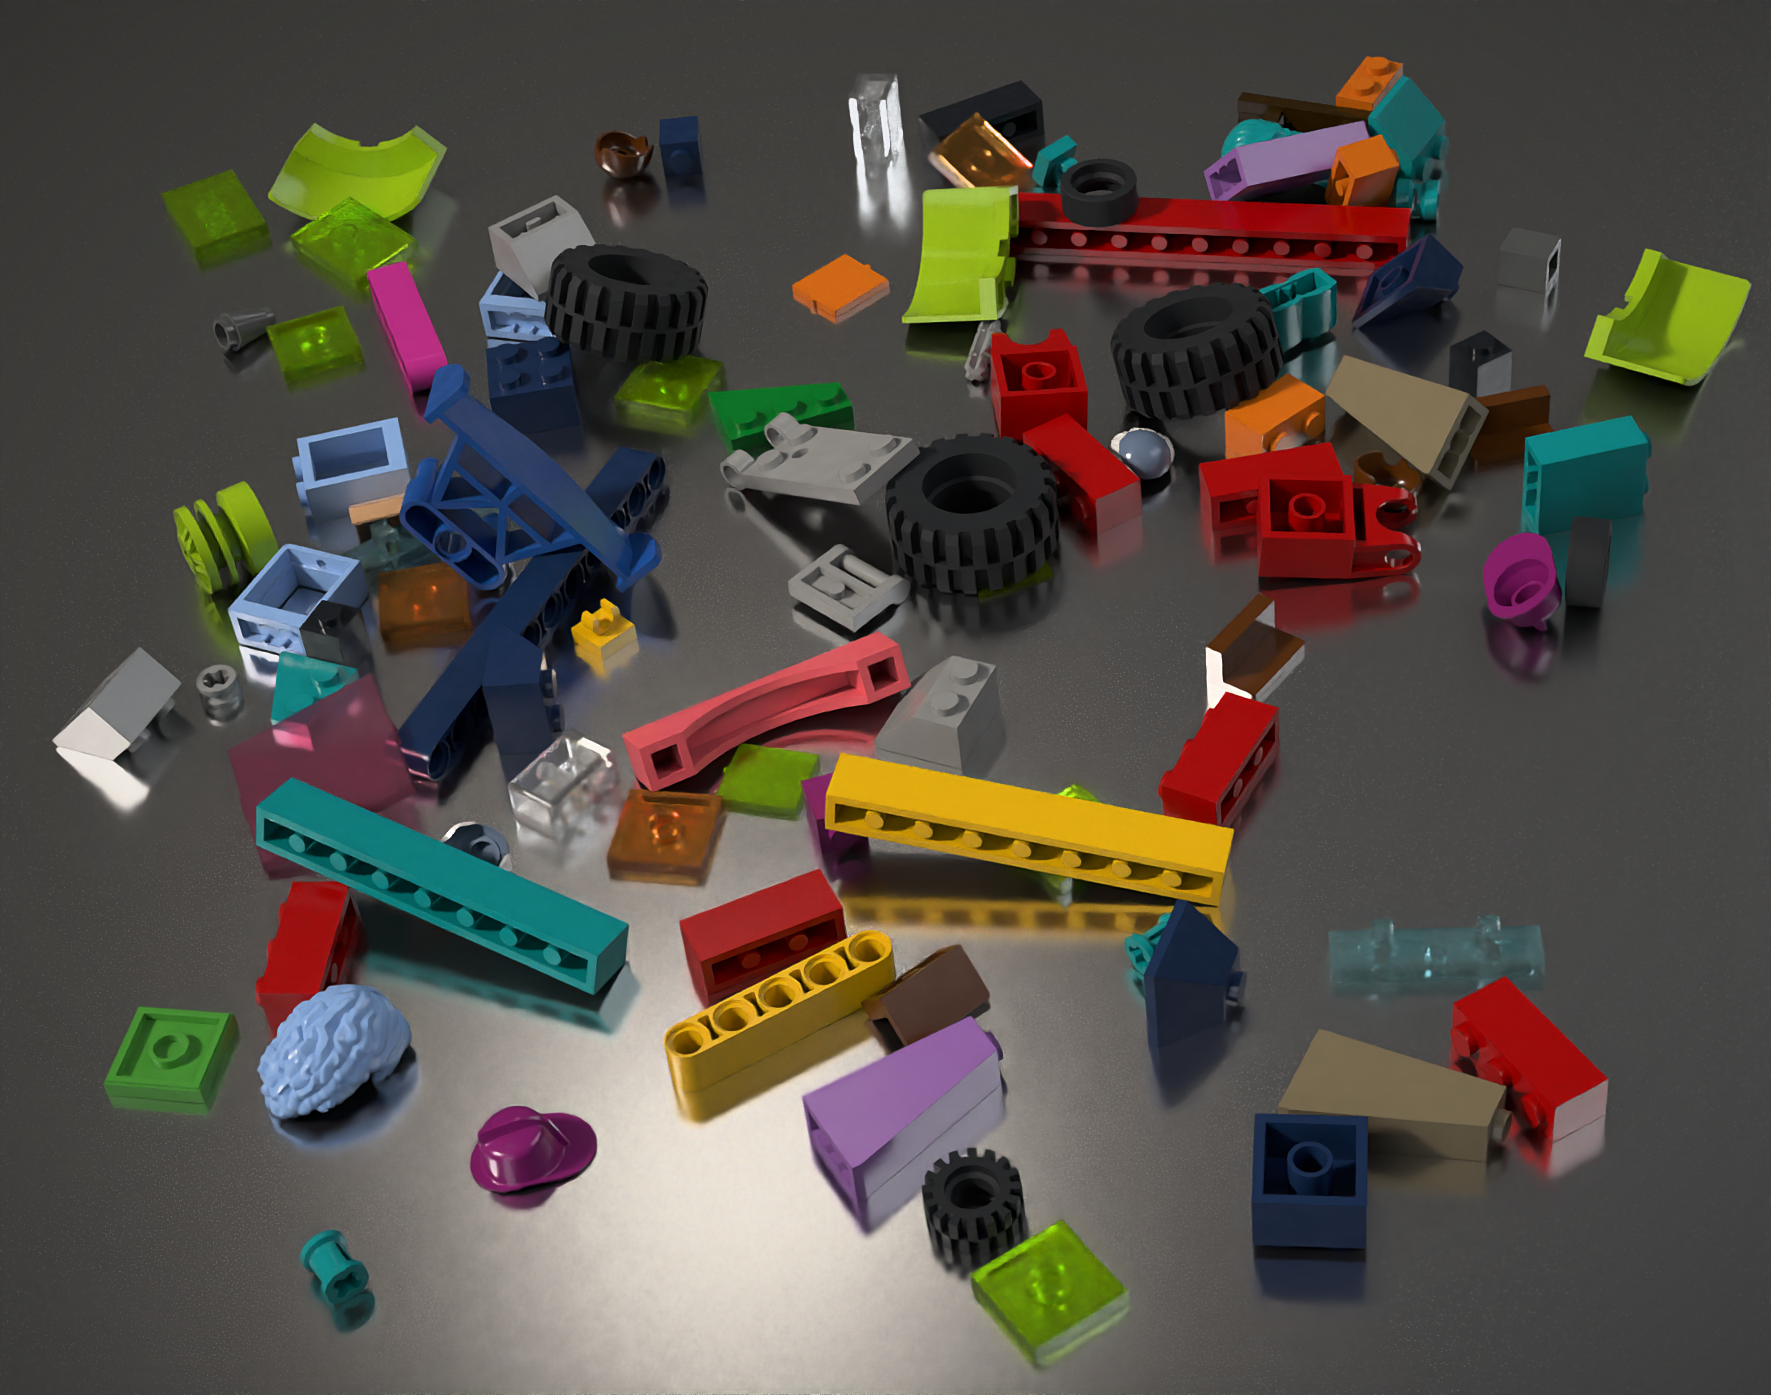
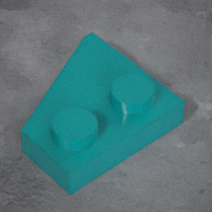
M282 651L278 659L271 712V723L274 732L314 743L361 683L357 669Z

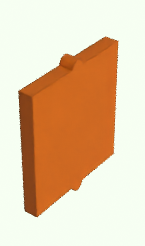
M844 254L794 283L792 290L809 301L811 307L817 306L837 318L889 287V280L873 271L871 265H863L847 254Z

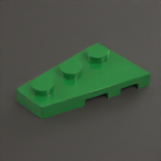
M840 382L707 392L709 406L733 453L738 449L744 451L768 444L769 441L765 436L764 427L782 412L790 414L799 424L827 427L854 419L853 405Z

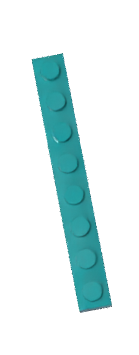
M293 777L289 778L256 806L257 846L587 993L595 995L625 963L629 923Z

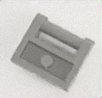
M838 544L788 581L790 596L854 632L890 604H901L909 595L911 587L910 582L897 574L890 576L855 557L854 551L843 544Z

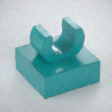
M1066 135L1040 150L1032 179L1041 187L1055 180L1056 184L1060 187L1063 173L1078 163L1074 159L1078 144Z

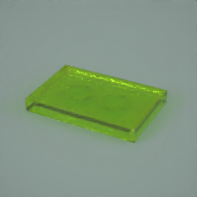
M232 169L160 193L165 208L196 259L219 253L270 234L266 221Z
M351 196L289 236L294 248L359 292L369 286L366 271L407 261L421 251L417 239Z

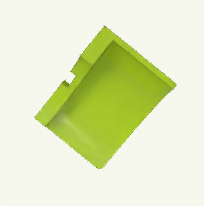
M314 123L295 144L269 191L268 197L292 213L323 224L351 227L383 224L405 215L421 202L447 148L417 125L396 139L379 142L377 147L361 146L360 141L343 138Z
M1018 185L931 189L924 191L923 239L919 277L911 305L902 316V323L998 320L1003 315L1008 305V299L1005 297V287H1013L1016 269L1015 257L1009 258L1010 238L1018 237L1019 231Z
M1645 248L1636 274L1625 293V301L1629 302L1625 309L1615 307L1609 314L1597 316L1584 357L1678 384L1693 386L1709 373L1723 352L1741 315L1751 289V284L1746 279L1669 260L1662 252Z

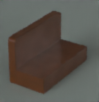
M1545 384L1475 398L1489 410V413L1468 454L1473 466L1479 467L1524 458L1526 437L1554 432L1549 424L1551 395Z
M1258 593L1206 646L1208 683L1236 695L1257 701L1305 651V641L1275 628L1274 599Z
M961 944L937 950L861 1002V1005L871 1021L887 1017L906 1047L954 1024L990 998V992Z

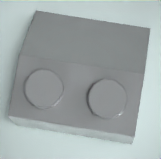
M139 647L100 683L52 741L59 747L109 760H114L125 749L134 753L151 734L146 728L149 722L154 719L159 723L174 707L176 701L171 696L182 683Z
M952 655L915 678L911 683V687L907 689L874 740L875 748L962 770L1000 709L996 665Z

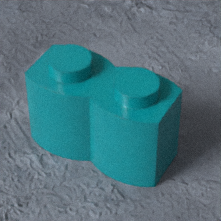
M1320 268L1298 272L1287 279L1285 283L1270 285L1258 290L1271 303L1283 352L1297 345L1302 338L1320 336L1332 329L1337 323V281Z

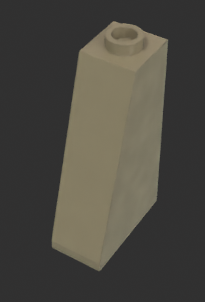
M1346 355L1343 356L1337 370L1333 373L1330 384L1325 392L1329 398L1443 489L1449 491L1489 413V410L1469 393Z
M1320 1028L1278 1105V1114L1368 1116V1152L1481 1162L1487 1161L1495 1142L1502 1144L1505 1142L1512 1122V1112L1505 1110L1506 1086Z

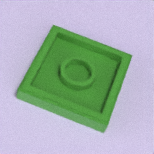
M139 1006L103 1083L108 1096L205 1104L238 1026L234 1013Z

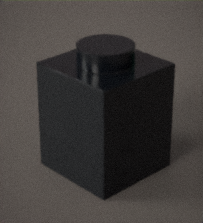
M1486 330L1450 346V388L1469 393L1474 398L1511 391L1512 350Z
M321 600L299 628L306 655L310 658L357 669L372 650L361 608Z

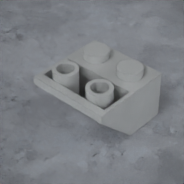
M558 195L550 197L488 227L496 267L538 302L547 299L551 266L554 259L565 249H575L579 245L594 246L596 244L579 212Z

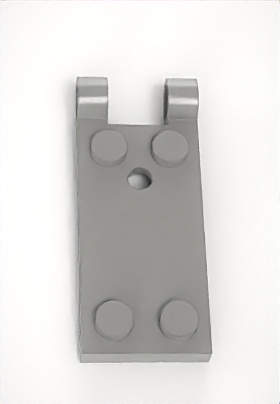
M782 412L764 427L765 436L774 449L763 453L756 461L747 452L738 449L720 464V471L725 480L737 490L749 488L861 506L917 457L920 451L913 438L799 424L790 414Z

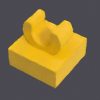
M605 598L600 601L602 608L593 614L587 610L584 611L581 616V622L571 628L574 642L601 661L606 660L637 638L635 624L621 616L619 608Z

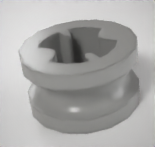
M228 665L210 666L200 672L196 678L195 684L200 693V699L203 705L208 708L221 709L235 703L241 695V687L237 681L236 672Z

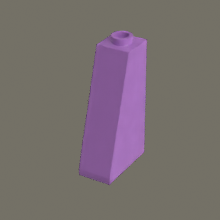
M1359 121L1235 147L1203 171L1211 199L1250 201L1327 180L1331 173L1337 148L1370 138L1371 135L1367 132L1365 122Z
M969 1016L802 1096L808 1132L857 1203L871 1196L1001 1085L999 1061L1003 1060L1001 1046L991 1031L984 1033L973 1017Z

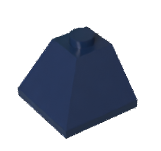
M1428 233L1370 274L1352 324L1358 329L1424 312L1438 302L1442 304L1448 302L1459 290L1460 285L1458 282L1464 266L1437 239Z
M1177 899L1144 973L1148 1045L1157 1048L1224 1022L1233 1001L1241 1002L1247 984V972L1240 970V948L1192 904L1181 899Z

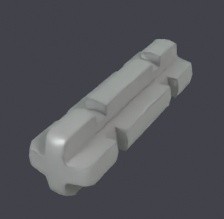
M981 320L979 323L978 332L975 334L968 354L969 357L964 366L966 370L965 376L970 381L976 379L981 382L988 376L989 367L991 366L992 333L1002 332L999 320Z

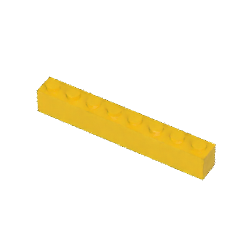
M840 753L826 792L825 829L1217 907L1220 906L1234 835V829L846 753Z

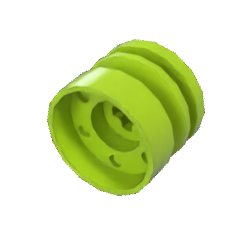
M245 481L216 493L219 510L217 514H213L209 506L202 499L196 500L193 504L198 522H196L185 505L173 511L177 526V538L183 555L192 572L201 580L210 594L223 589L218 570L221 571L226 581L232 586L239 582L236 562L241 561L245 568L255 576L260 573L279 551L268 519L256 495Z

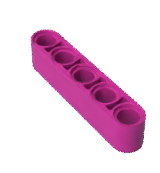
M402 261L366 271L374 302L412 394L430 389L435 372L440 367L448 365V362L406 262Z

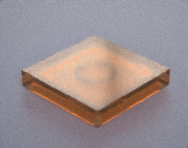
M977 112L936 146L926 158L957 188L1015 185L1033 166Z
M445 562L377 573L379 626L383 643L472 628L469 582Z
M630 789L606 855L608 870L703 877L725 810L723 795L669 791L651 792L650 790Z

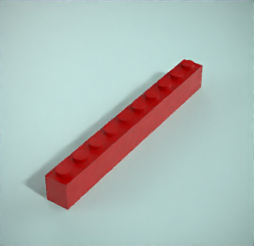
M1018 192L1019 231L1018 237L1010 238L1009 253L1377 270L1410 247L1411 208L1138 197L1137 210L1128 220L1114 226L1095 228L1075 224L1065 217L1061 206V194Z

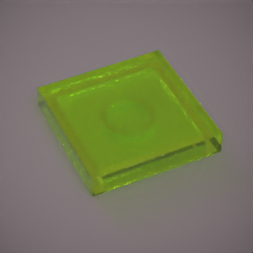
M343 305L266 327L269 341L285 382L364 360L361 346Z
M685 356L678 361L671 359L668 363H639L614 396L615 408L627 412L691 423L708 400L707 392H713L726 375L725 363L694 356Z
M1060 1219L970 1274L971 1285L1036 1361L1129 1304V1291L1063 1219Z

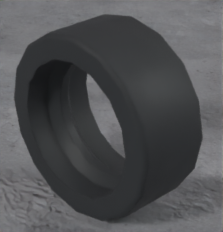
M1103 158L1085 160L1071 166L1063 173L1060 181L1062 210L1065 217L1075 224L1095 228L1114 226L1128 220L1137 210L1139 203L1137 176L1134 169L1124 162ZM1098 190L1113 191L1110 194L1099 196L1086 195L1088 192Z
M1573 517L1565 581V603L1567 605L1598 608L1604 606L1611 549V519Z

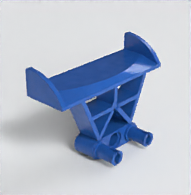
M452 363L440 367L435 372L423 419L431 424L439 418L456 434L444 462L438 467V471L436 470L439 463L437 458L427 457L418 463L416 478L412 479L406 486L399 518L405 529L467 582L478 589H495L504 581L507 563L578 544L585 546L618 575L616 588L622 593L660 564L662 552L658 541L651 534L644 532L627 534L594 503L584 490L553 459L530 439L474 398L468 392L470 390L471 376L460 364ZM454 470H455V471H456L457 473H459L462 477H451V476H452V474H453V472H454ZM470 508H499V514L490 513L482 519ZM510 519L522 529L510 531Z

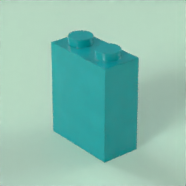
M1629 415L1526 437L1522 510L1535 532L1542 536L1569 530L1572 527L1574 516L1616 520L1642 514L1644 494L1649 492V480L1646 473L1647 459L1652 457V444L1649 435L1645 431L1641 432L1632 416Z

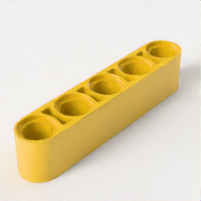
M865 930L856 933L675 1024L664 1036V1048L673 1083L679 1089L685 1091H698L707 1088L863 1008L861 1002L897 978L890 938L877 930Z

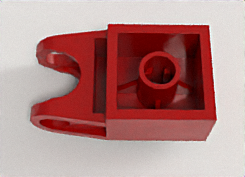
M1062 328L1050 329L1049 337L1045 341L1031 345L1016 343L1010 340L1004 332L992 333L991 397L1000 439L1003 436L1015 439L1017 442H1023L1024 432L1065 413H1068L1087 431L1088 389L1077 346L1070 343L1065 331Z
M1260 473L1256 508L1258 576L1351 579L1405 574L1419 565L1422 558L1421 548L1415 538L1394 530L1410 525L1416 519L1418 512L1417 500L1412 493L1405 489L1352 482V475ZM1392 503H1401L1408 507L1407 510L1401 513H1388L1383 510ZM1391 550H1407L1411 553L1408 557L1400 560L1391 559L1386 556Z

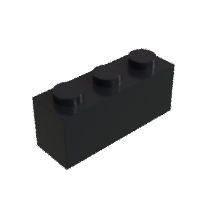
M1022 80L918 116L921 147L941 170L1045 134L1043 102Z

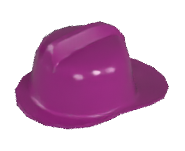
M1523 532L1510 536L1498 544L1489 554L1483 567V582L1488 607L1492 615L1500 619H1506L1518 627L1534 626L1541 632L1547 630L1546 620L1557 611L1563 596L1557 578L1552 549L1547 540L1537 533Z
M519 1105L505 1107L494 1113L485 1122L483 1128L478 1131V1142L470 1157V1171L476 1183L486 1190L500 1193L562 1180L578 1174L591 1163L597 1152V1136L591 1125L579 1116L564 1112L540 1114L530 1107Z

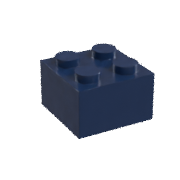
M544 337L536 341L518 344L506 343L486 349L489 399L492 411L522 434L582 425L577 379L569 343H562L557 337Z
M1255 1113L1251 1195L1252 1245L1367 1249L1368 1116Z

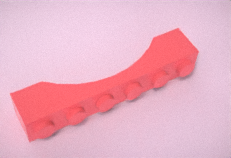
M877 631L622 734L635 777L651 792H655L697 775L710 762L726 751L770 729L822 712L870 704L910 688L911 684L899 644Z

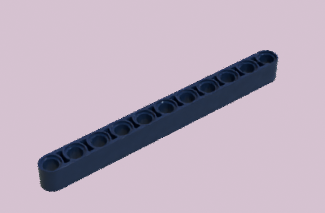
M621 446L613 453L584 492L611 520L627 533L662 486L666 475V460L661 454ZM582 544L533 556L396 732L390 742L387 754L390 769L433 782L440 780L489 716L482 683L492 622L504 623L540 648L603 565V562Z

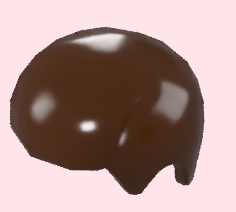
M613 130L603 133L596 139L594 157L597 165L610 177L629 180L639 177L647 170L652 159L654 145L649 147L647 137L644 135L636 138L629 133Z
M1371 451L1360 454L1353 462V482L1405 489L1412 493L1416 500L1422 493L1423 481L1421 474L1409 467L1406 459H1401L1396 465H1390L1385 461L1381 451ZM1392 503L1383 510L1385 512H1393L1408 507L1401 503Z

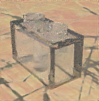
M858 73L848 98L856 164L894 166L903 143L896 74Z
M570 728L508 783L507 787L515 819L558 841L571 828L578 825L584 816L605 797L612 794L621 781L614 749Z

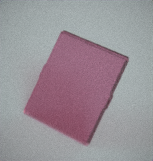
M372 672L227 750L241 795L239 800L242 812L249 821L255 844L256 806L291 777L376 814L417 792L400 746L402 742L398 734V728L389 716L377 680ZM256 845L261 864L266 873L289 861Z

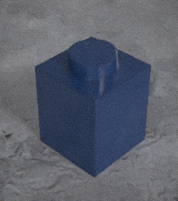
M698 116L661 119L659 146L665 177L703 173V146Z

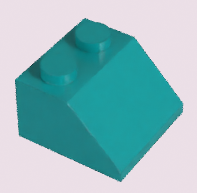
M1402 76L1368 116V133L1371 137L1382 134L1388 147L1393 148L1399 158L1400 169L1397 172L1392 191H1397L1398 179H1411L1414 183H1422L1428 180L1432 169L1439 160H1444L1449 148V138L1445 137L1446 120L1410 77Z

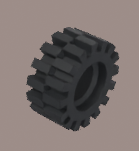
M977 1147L967 1148L968 1157L960 1158L958 1150L948 1153L950 1163L946 1164L939 1158L933 1163L934 1172L928 1170L924 1177L925 1185H922V1197L927 1228H930L931 1236L936 1241L942 1238L943 1247L951 1251L956 1243H959L961 1254L970 1255L971 1246L979 1245L980 1254L989 1253V1243L993 1241L1000 1249L1007 1244L1006 1234L1014 1238L1019 1232L1018 1223L1023 1224L1024 1199L1020 1173L1016 1166L1011 1168L1010 1160L1004 1155L996 1162V1155L993 1150L986 1149L983 1157L977 1156ZM980 1192L994 1197L991 1203L977 1209H963L952 1204L957 1198L968 1193Z

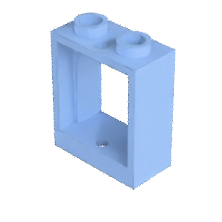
M499 271L479 302L486 336L536 341L544 337H556V335L551 334L545 323L546 300L538 302L536 299L521 298L524 290L502 271Z
M398 417L299 438L297 443L300 456L292 457L298 481L296 487L302 508L310 507L314 523L350 516V505L405 493L407 484L412 480ZM385 458H388L389 465L318 481L316 478V474Z
M285 542L228 608L238 643L279 654L282 651L307 657L299 628L313 610L306 616L279 609L296 587L301 585L327 592L321 600L358 608L369 595L360 560Z

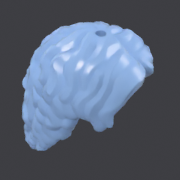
M351 984L328 986L326 991L318 992L309 1001H302L293 1009V1013L289 1014L287 1019L280 1023L276 1038L272 1040L270 1045L266 1047L265 1053L261 1055L257 1072L260 1073V1078L264 1083L260 1091L265 1096V1105L271 1109L272 1114L282 1119L308 1115L312 1110H318L321 1113L328 1112L329 1108H335L336 1104H342L348 1096H352L362 1083L368 1081L371 1073L374 1082L383 1081L386 1076L392 1075L405 1049L411 1042L412 1034L409 1023L402 1013L381 992L371 986Z

